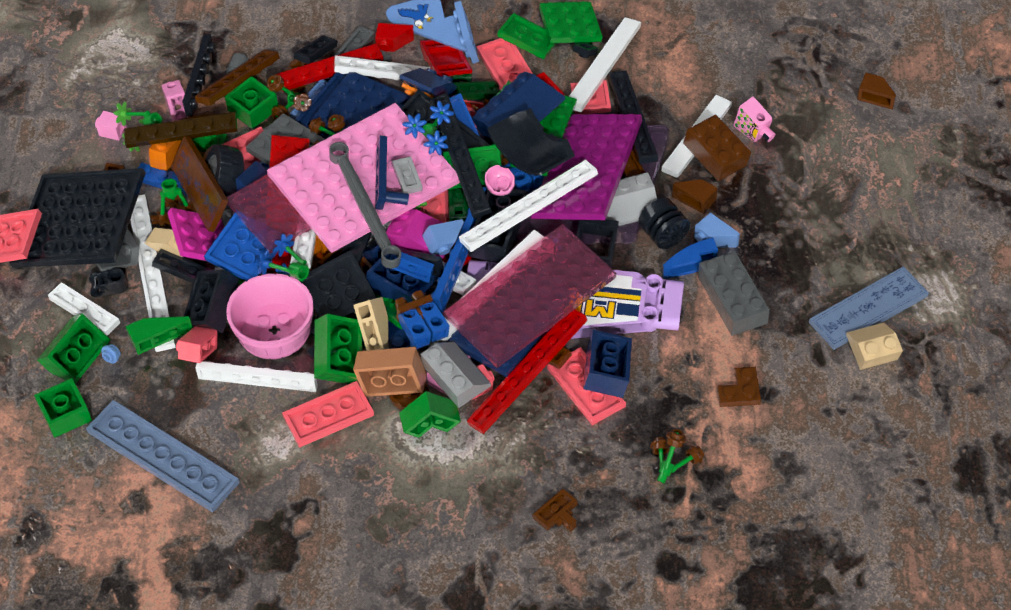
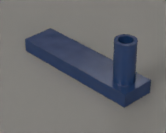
M380 135L376 146L375 209L383 210L385 202L408 205L409 193L386 191L387 136Z

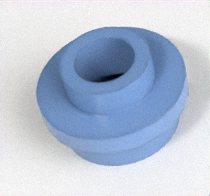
M105 345L101 349L102 357L106 362L114 364L119 360L121 354L115 345Z

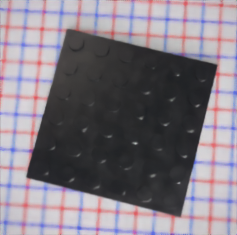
M144 169L42 174L29 210L39 209L42 215L27 259L10 261L9 264L12 268L116 263L146 174Z

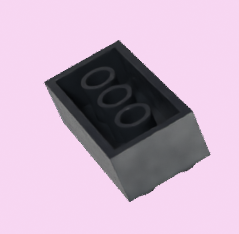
M513 188L509 194L498 196L488 190L486 198L492 213L478 217L474 227L527 196L528 191ZM522 221L474 251L470 252L468 250V256L499 263L511 252Z

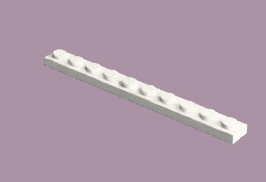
M145 194L139 195L130 220L134 239L139 245L138 262L149 318L170 317L161 270L152 267V261L156 257L157 251L145 244V241L153 231ZM174 339L155 347V351L159 352L176 348Z

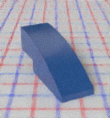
M714 238L699 241L672 256L663 265V279L699 272V263L716 258L718 255V248Z

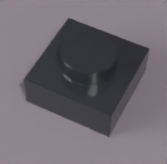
M581 42L574 44L573 51L578 53L580 57L589 58V56L597 55L598 47Z

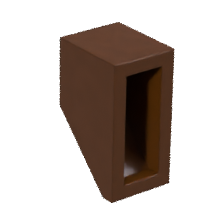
M865 73L859 87L857 100L893 110L896 94L884 77Z
M702 179L675 182L673 184L672 197L704 214L716 201L717 187Z

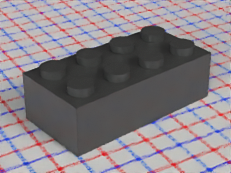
M735 251L699 263L698 278L731 336L768 324L770 309Z

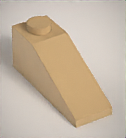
M380 297L355 304L354 309L366 350L389 349L388 315L383 298Z

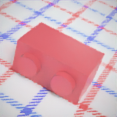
M198 326L192 328L176 344L178 359L201 363L217 349V330Z

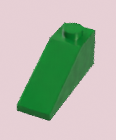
M189 316L144 318L125 326L129 339L138 355L183 336L193 328Z

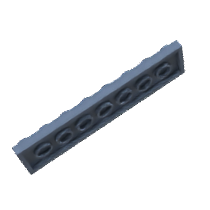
M114 400L86 428L87 433L212 513L240 483L239 478Z

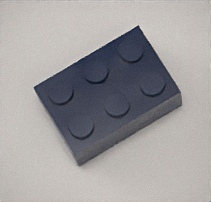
M597 330L592 331L587 345L584 390L623 398L630 377L632 338Z

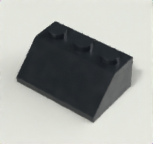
M223 269L197 272L184 313V317L189 316L193 328L198 326L217 330V334L223 333L227 324V304L233 292L238 288L237 285L240 278Z

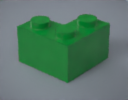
M427 391L399 412L403 432L420 438L432 427L448 432L461 422L458 407L452 400Z

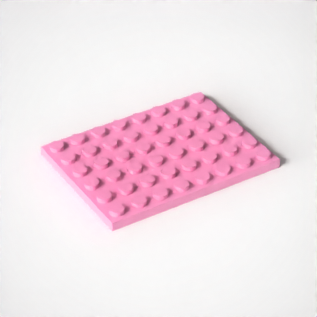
M396 103L267 170V175L331 253L371 232L354 200L339 165L330 161L329 148L333 143L342 142L348 146V160L358 175L374 208L376 146L379 136H387L386 191L402 192L392 167V161L411 156L422 184V191L409 194L408 205L385 202L383 210L375 209L382 225L460 183L456 171L442 155H438L436 150L429 154L430 147L423 145L429 140L422 133L418 132L417 138L413 137L412 132L405 135L408 127L403 126L402 123L409 122L408 116ZM343 151L333 152L337 156L345 154Z

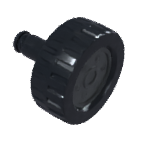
M213 144L206 150L203 159L227 197L228 203L225 209H228L237 198L236 178L244 172V158L241 151L237 148Z

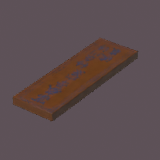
M184 136L171 168L207 230L214 232L228 203V199L191 137Z

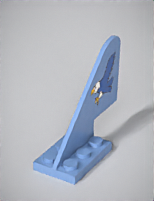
M411 0L393 5L387 9L386 15L391 24L413 25L415 34L465 52L466 57H470L473 64L479 62L470 23L461 1L454 3L456 9L453 11L454 15L446 18L441 0Z

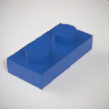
M401 252L400 265L392 269L429 283L432 278L434 264Z

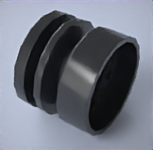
M666 197L651 202L642 211L638 220L640 227L660 249H668L675 246L686 236L690 229L689 220Z

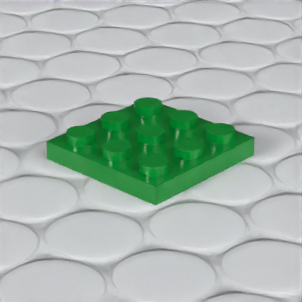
M548 2L539 4V11L549 43L602 41L603 36L591 2Z

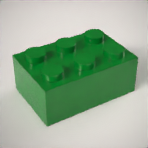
M326 314L316 319L314 378L344 384L357 381L358 379L353 368L357 352L362 351V333L358 320Z

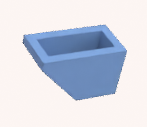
M709 213L695 225L694 238L698 242L714 238L717 248H736L739 245L740 233L712 213Z
M463 219L428 226L422 237L431 255L439 254L442 256L450 252L464 223Z

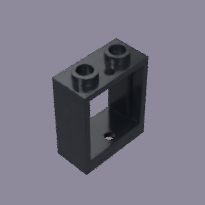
M609 219L579 220L572 261L577 266L583 268L590 266L602 271L606 269L611 270L619 221ZM583 233L611 237L608 257L580 253Z

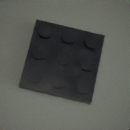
M351 250L310 271L307 278L301 282L309 290L313 299V307L319 318L326 314L348 318L356 314L355 304L377 298Z

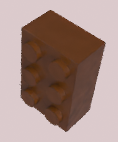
M716 114L687 129L683 142L718 182L746 167L751 155V151Z

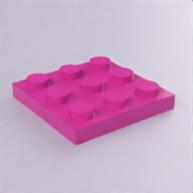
M170 208L168 216L180 256L206 261L204 255L224 229L222 220L220 219L216 230L210 232L205 227L198 213Z

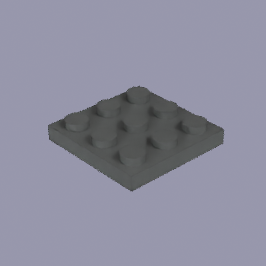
M283 113L246 146V151L269 165L272 135L310 139L309 148L315 141L321 142L325 139L314 132L311 133L310 129Z

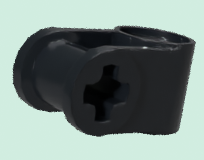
M119 268L94 272L89 276V282L92 285L90 294L95 298L121 294L128 289V282L124 272Z

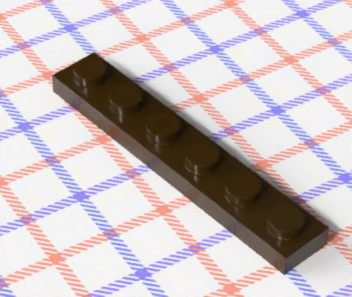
M235 112L124 128L126 148L179 141L184 136H189L192 139L238 132L237 116Z

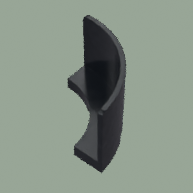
M531 108L520 110L487 128L492 141L502 155L516 168L530 175H543L575 156L568 139L559 138L552 134L547 135L544 132V127L540 124Z

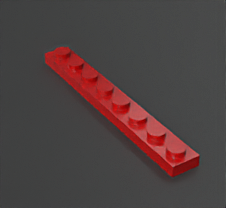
M570 308L467 420L468 425L484 434L588 321L586 315Z

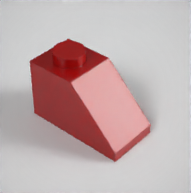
M378 23L375 42L382 51L395 52L414 40V26Z

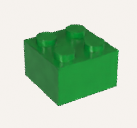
M252 76L225 96L227 111L229 113L235 112L237 119L251 129H254L272 115L271 110L274 106H278L276 93L270 91L269 88Z
M72 378L34 395L54 438L92 421L88 408Z

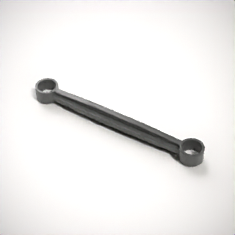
M342 142L333 143L329 148L330 161L339 165L361 214L382 250L381 263L386 268L398 267L401 263V250L397 246L391 245L366 190L348 160V146ZM343 151L345 154L337 156L333 152ZM387 254H395L398 258L394 260H388L384 256Z

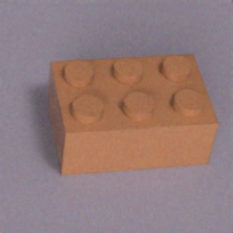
M416 347L357 352L353 368L365 397L423 393L427 374Z

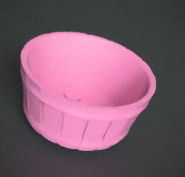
M284 274L259 275L249 279L247 282L245 281L233 292L227 304V320L232 331L248 352L263 359H281L298 351L306 342L313 317V299L307 287L291 276L289 277ZM273 326H276L277 329H280V331H277V334L273 335L272 332H269V330H271Z

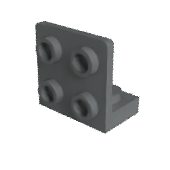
M128 228L116 263L96 264L100 271L138 265L139 245Z

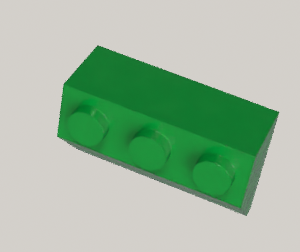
M82 313L71 317L37 361L51 374L64 380L72 378L76 384L101 353V349L110 342V339Z

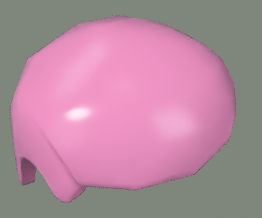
M495 165L487 170L485 184L492 194L504 196L513 190L515 177L509 168Z

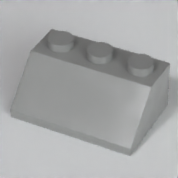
M648 172L620 180L606 219L619 221V226L637 222L642 211L651 202L657 200L655 187Z
M455 342L436 343L420 354L424 369L458 408L491 386L487 378Z

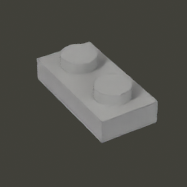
M411 156L393 160L392 167L402 192L411 194L422 191V184Z

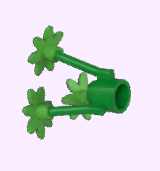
M123 102L122 106L117 103L118 111L113 112L114 115L118 116L116 123L121 121L123 126L126 125V120H131L130 116H144V119L139 120V123L143 125L158 124L163 121V118L157 112H131V108L126 109V102ZM139 147L129 148V150H130L131 152H132L134 149H135L136 151H138V152L140 151V148H139Z

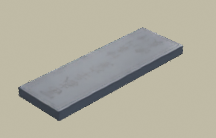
M903 266L810 318L809 323L828 345L835 350L849 342L846 336L847 332L880 324L928 297L929 292Z

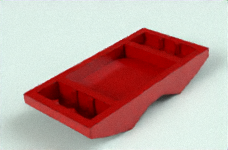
M433 40L420 41L424 60L428 62L430 69L437 72L438 76L472 73V68L462 51Z

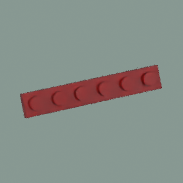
M377 43L336 55L383 61V55ZM335 56L276 75L282 77L284 87L289 90L333 77L336 73L334 72Z

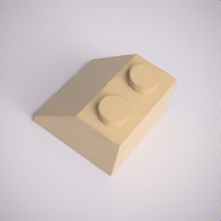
M885 323L846 333L860 370L898 360L903 352L896 333Z

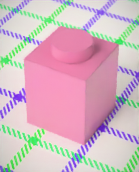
M103 111L95 123L99 136L118 141L124 133V128L127 127L126 125L123 126L121 121L116 123L118 116L107 111Z

